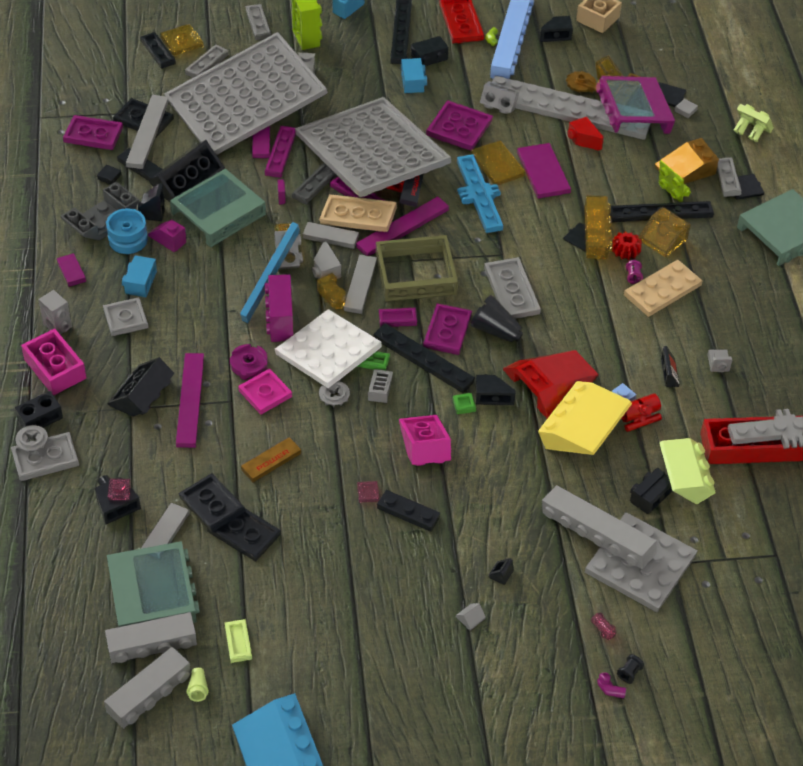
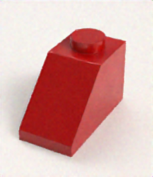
M587 116L569 122L567 134L569 139H572L576 145L602 150L604 137Z

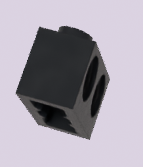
M51 391L15 407L17 420L23 428L31 425L44 428L63 419L61 406Z

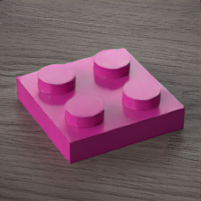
M271 369L238 386L239 392L260 415L292 397V391Z

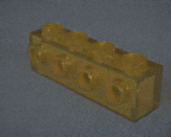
M586 195L584 207L586 258L608 259V253L612 252V241H609L612 237V229H609L611 226V216H608L611 204H608L607 196Z

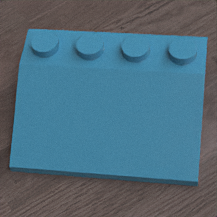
M295 693L275 699L232 724L246 766H323Z

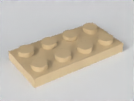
M329 194L319 221L323 225L388 232L397 209V203Z
M676 260L626 289L624 296L646 316L650 317L700 287L703 280L682 262Z

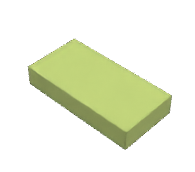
M246 619L225 622L231 663L252 660Z

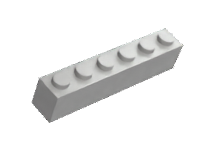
M557 485L542 499V510L546 517L556 520L562 526L577 532L581 537H586L597 546H602L613 555L625 559L633 566L643 569L657 554V540Z

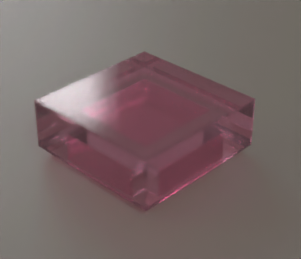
M377 481L357 482L359 503L379 501Z

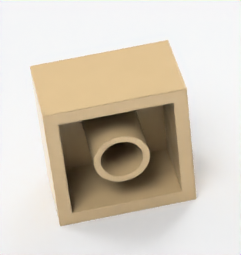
M584 0L578 5L576 21L604 33L620 17L622 2L618 0Z

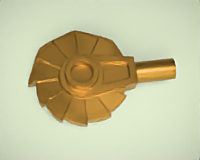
M575 71L567 75V86L571 90L597 93L596 79L590 73Z

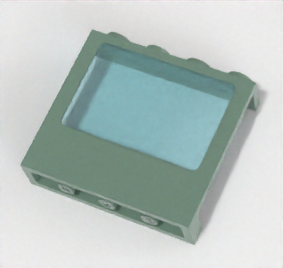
M227 169L216 173L170 200L171 213L174 215L180 211L202 230L206 236V244L210 248L266 215L265 201Z
M182 541L107 555L118 627L191 612L193 623L197 622L196 614L200 613L198 600L193 601V596H196L194 583L190 584L189 579L193 578L191 566L186 565V561H189L188 550L183 549Z

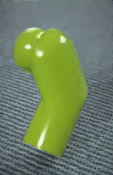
M491 28L485 35V40L491 46H495L498 43V39H496L498 34L497 28Z

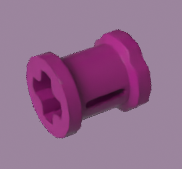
M631 260L626 264V270L628 271L627 281L630 284H636L643 280V274L641 273L642 264L640 261Z

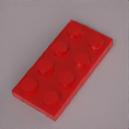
M439 0V5L453 44L484 40V33L472 0Z

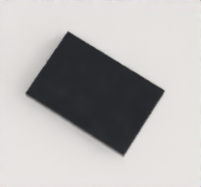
M131 98L113 116V121L121 122L123 126L138 131L148 104ZM165 111L155 138L174 119V114Z
M213 473L178 493L180 499L211 532L246 512L245 507Z
M245 509L246 512L213 532L207 528V532L255 562L281 535L280 529Z

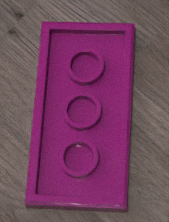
M550 143L517 148V154L537 199L571 192L569 183Z

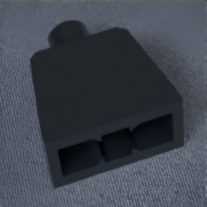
M104 475L98 479L100 486L95 488V494L106 525L141 509L138 494L123 478L118 477L111 480L108 475Z

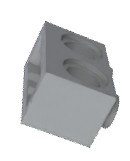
M488 81L484 85L480 103L484 104L486 108L500 109L501 113L509 114L515 110L520 91ZM489 92L494 94V100H491L489 98ZM504 97L509 98L510 105L505 104Z
M287 230L275 231L276 249ZM298 234L288 254L294 256L295 261L288 263L284 259L279 269L299 268L300 263H303L302 252L298 250V245H301L300 234Z
M52 290L38 299L43 325L49 330L55 328L59 334H62L72 327L68 302L56 291Z

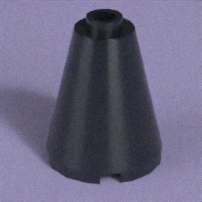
M488 296L484 301L486 304L479 307L471 320L470 326L511 343L514 341L518 342L523 335V327L494 296Z

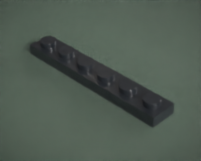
M386 323L373 334V337L381 341V344L461 393H464L475 382L474 376Z

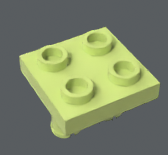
M740 104L737 111L740 120L734 128V132L743 135L748 124H751L754 128L748 138L752 141L754 139V142H758L763 131L772 132L774 127L767 113L763 111L759 113L748 104L745 106Z

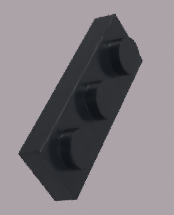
M385 490L377 503V509L430 532L440 518V512L389 490Z

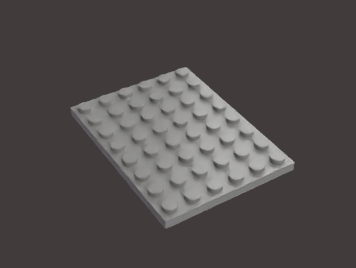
M277 32L164 93V95L169 98L170 105L199 142L207 140L217 155L326 95L328 92L326 87Z
M384 97L295 128L296 135L359 197L367 196L370 193L383 190L391 185H396L399 182L412 179L415 176L428 173L431 170L451 163V157Z

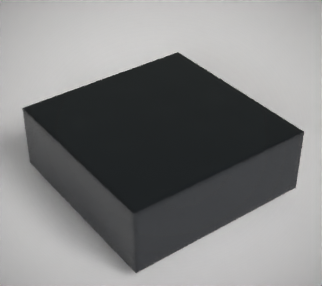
M106 164L97 174V179L113 184L122 175L121 170Z

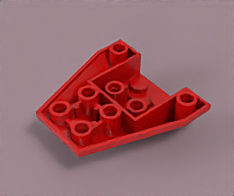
M576 350L523 359L503 368V371L513 382L522 379L538 397L537 409L546 419L549 418L577 381L592 383L598 377V373Z

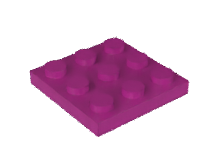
M447 100L427 128L426 135L472 151L491 124L493 116Z

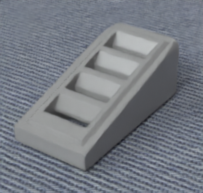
M374 369L368 391V401L387 403L393 376L392 371Z

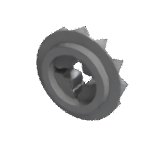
M337 381L330 388L322 385L319 389L320 400L325 402V405L330 404L334 407L339 404L342 406L344 402L348 401L350 391L346 384ZM338 392V396L334 395L333 397H331V394H335Z
M26 426L16 435V445H18L20 450H26L27 453L33 450L37 452L39 448L44 449V445L48 443V434L40 426ZM28 438H31V439H34V438H35V439H36V442H34V441H30V442H29Z

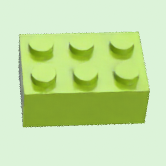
M292 0V31L302 50L320 47V40H322L320 14H322V8L317 3V0Z

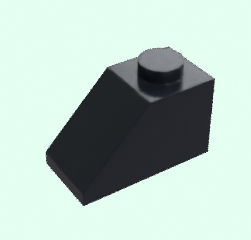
M555 16L542 26L540 42L571 41L573 26L570 16Z
M162 183L157 184L143 194L142 200L138 203V211L145 216V220H163L165 200Z
M476 375V405H514L515 389L496 375Z

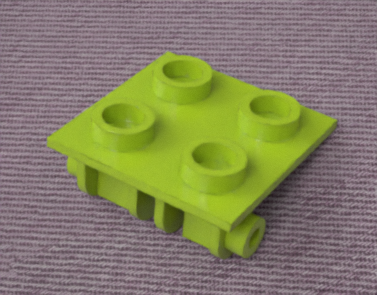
M660 160V187L669 192L673 199L683 202V197H688L691 194L690 188L684 184V179Z

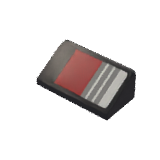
M664 346L661 354V364L665 386L679 387L675 358L668 347Z

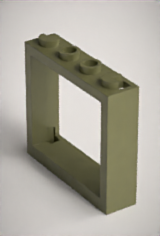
M447 235L376 242L377 264L385 302L457 295L458 280ZM442 252L448 278L388 283L383 257Z

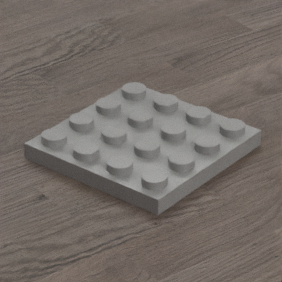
M625 512L620 520L657 540V554L641 569L629 564L625 559L613 555L609 550L601 546L586 566L585 573L658 613L696 557L697 550Z

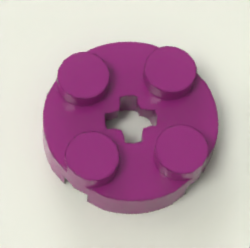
M244 344L232 351L230 367L241 379L248 380L267 370L268 356L262 347L257 346L256 348L251 347V344Z

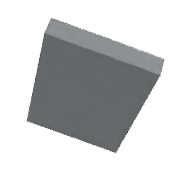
M70 432L48 437V443L44 445V449L39 448L37 452L33 450L27 453L26 450H20L18 445L11 447L20 481L79 466Z

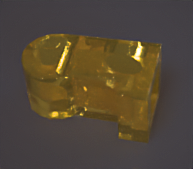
M331 273L318 279L317 291L334 309L344 308L346 292L343 288L338 287L337 277Z

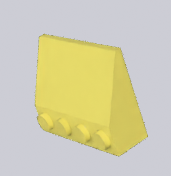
M577 381L544 422L538 433L546 449L594 455L632 403L630 400L594 383Z

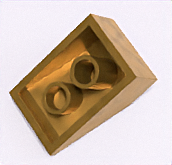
M702 138L686 142L661 159L684 179V184L715 175L719 162L718 157ZM660 161L655 163V167L658 171L660 168Z

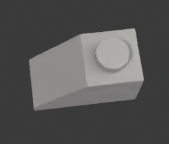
M327 241L322 243L314 258V267L312 268L314 277L318 278L321 284L341 278V264Z

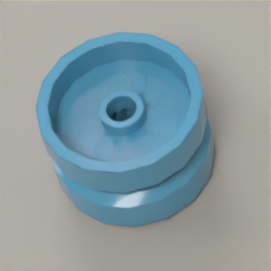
M129 208L119 209L107 218L106 226L109 246L114 251L122 254H132L146 246L148 241L146 220L141 212Z

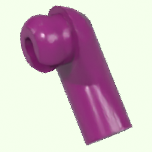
M606 672L601 673L597 683L604 694L624 699L626 688L614 686L610 681V674Z

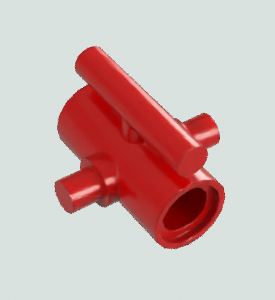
M653 393L631 401V406L621 418L623 422L633 420V422L624 426L626 432L662 420L660 413L651 415V413L661 410L659 397Z

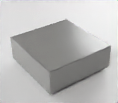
M683 99L675 107V112L689 118L697 111L698 105Z

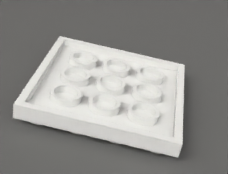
M328 309L275 348V353L314 380L330 388L379 350L382 345L381 341Z

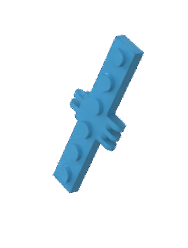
M474 154L457 157V164L466 183V187L457 189L462 204L474 203L486 233L502 231L503 223L493 202V199L501 194L498 185L485 183Z

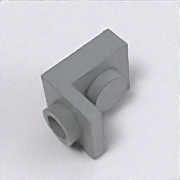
M708 350L707 355L711 372H730L732 357L728 356V351Z

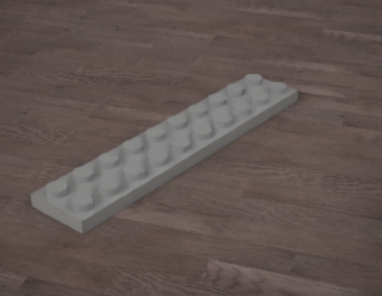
M495 76L492 81L493 83L520 91L516 109L569 122L587 116L596 128L614 132L608 115L605 113L603 103L599 100ZM489 92V98L491 100H494V94ZM504 97L505 104L510 105L509 98ZM617 105L622 116L653 117L652 113ZM622 122L618 134L645 140L651 123Z

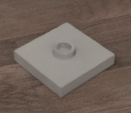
M139 297L103 305L111 336L148 328Z

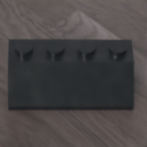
M207 140L195 144L148 181L153 187L162 183L164 199L170 202L174 197L219 173L225 167Z

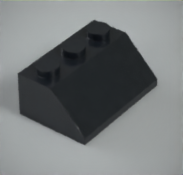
M160 357L139 364L107 404L131 416L144 415L151 408L149 405L160 397V391L171 383L170 379L175 373Z

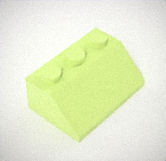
M691 438L660 442L672 491L695 504H699L716 493L715 483L709 471L710 465L705 458V449L701 443H697Z

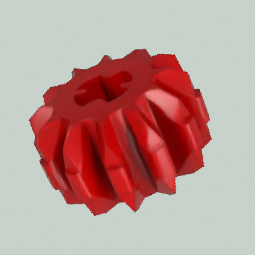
M624 231L623 234L618 232L612 240V252L615 253V257L620 256L621 260L623 258H626L628 261L630 258L635 259L641 253L642 240L639 239L638 235H633L632 232L627 233Z

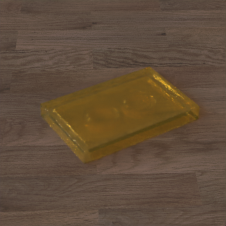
M501 140L471 150V155L474 154L476 162L493 184L501 185L525 176L526 171Z

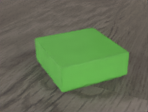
M472 393L453 396L452 400L457 414L476 412Z

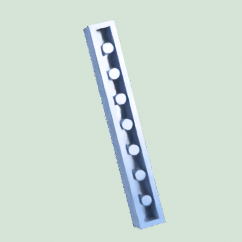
M510 0L491 64L490 78L494 79L495 76L510 79L511 75H514L515 65L518 62V55H520L521 45L523 44L524 35L529 23V15H531L535 0Z

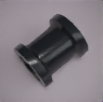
M633 654L628 655L626 658L627 662L617 670L618 677L629 684L633 683L637 672L644 668V662Z

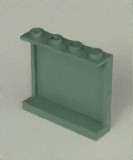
M794 189L740 214L737 228L740 231L747 228L751 230L779 257L777 261L778 266L790 262L797 256L803 255V197Z

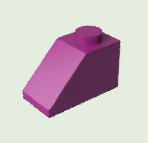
M174 220L161 223L148 233L150 238L172 252H176L187 243L185 227Z

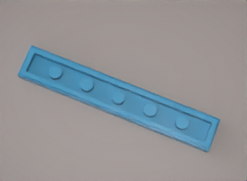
M294 222L290 224L240 313L242 321L249 323L265 294V283H268V275H276L300 232L298 224Z

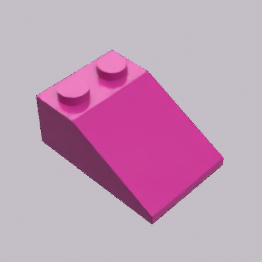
M437 415L399 419L407 455L412 465L422 466L426 463H444L451 460V438Z

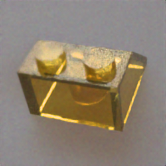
M662 207L651 216L639 239L664 257H667L688 240L691 224Z

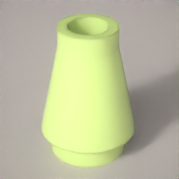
M194 668L191 671L187 695L192 701H203L209 693L205 671L202 668Z

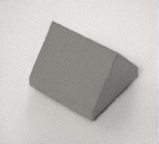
M471 603L459 612L456 618L469 630H472L485 620L486 616L479 603Z

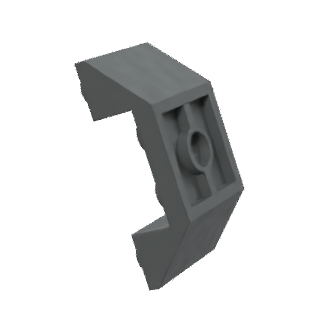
M116 181L103 189L104 200L84 213H81L74 207L60 217L83 237L100 241L108 236L107 218L119 209H136L139 199Z

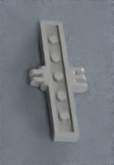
M781 409L776 410L774 420L735 423L728 426V432L733 444L781 440L784 449H788L790 445L792 448H797V442L799 447H803V417L791 415L789 409H783V414Z

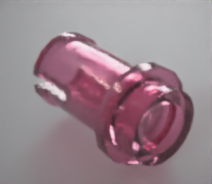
M597 613L592 617L591 622L601 632L602 638L610 640L616 635V627L611 625L602 613Z

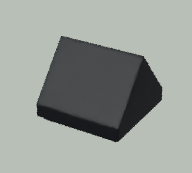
M507 558L497 561L488 577L505 585L514 571L513 560Z

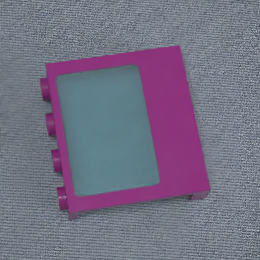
M601 76L599 83L596 85V91L601 98V103H603L605 113L608 115L610 125L615 133H618L622 122L659 123L664 134L671 133L675 119L655 77Z

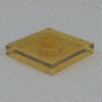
M190 24L160 33L161 39L174 56L204 46L203 41Z

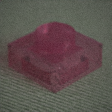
M110 479L108 499L129 500L131 480Z

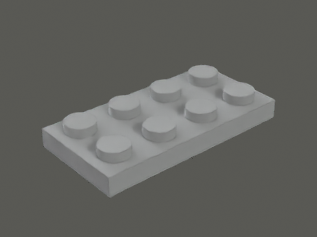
M519 257L484 263V270L496 299L514 319L540 314L541 308Z

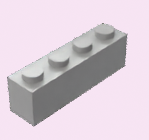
M191 612L105 630L111 663H122L129 659L145 658L152 654L165 653L171 647L174 649H187L197 645Z
M171 647L104 701L106 712L123 729L135 723L142 713L152 709L158 700L168 696L174 687L189 678L191 674L190 663Z

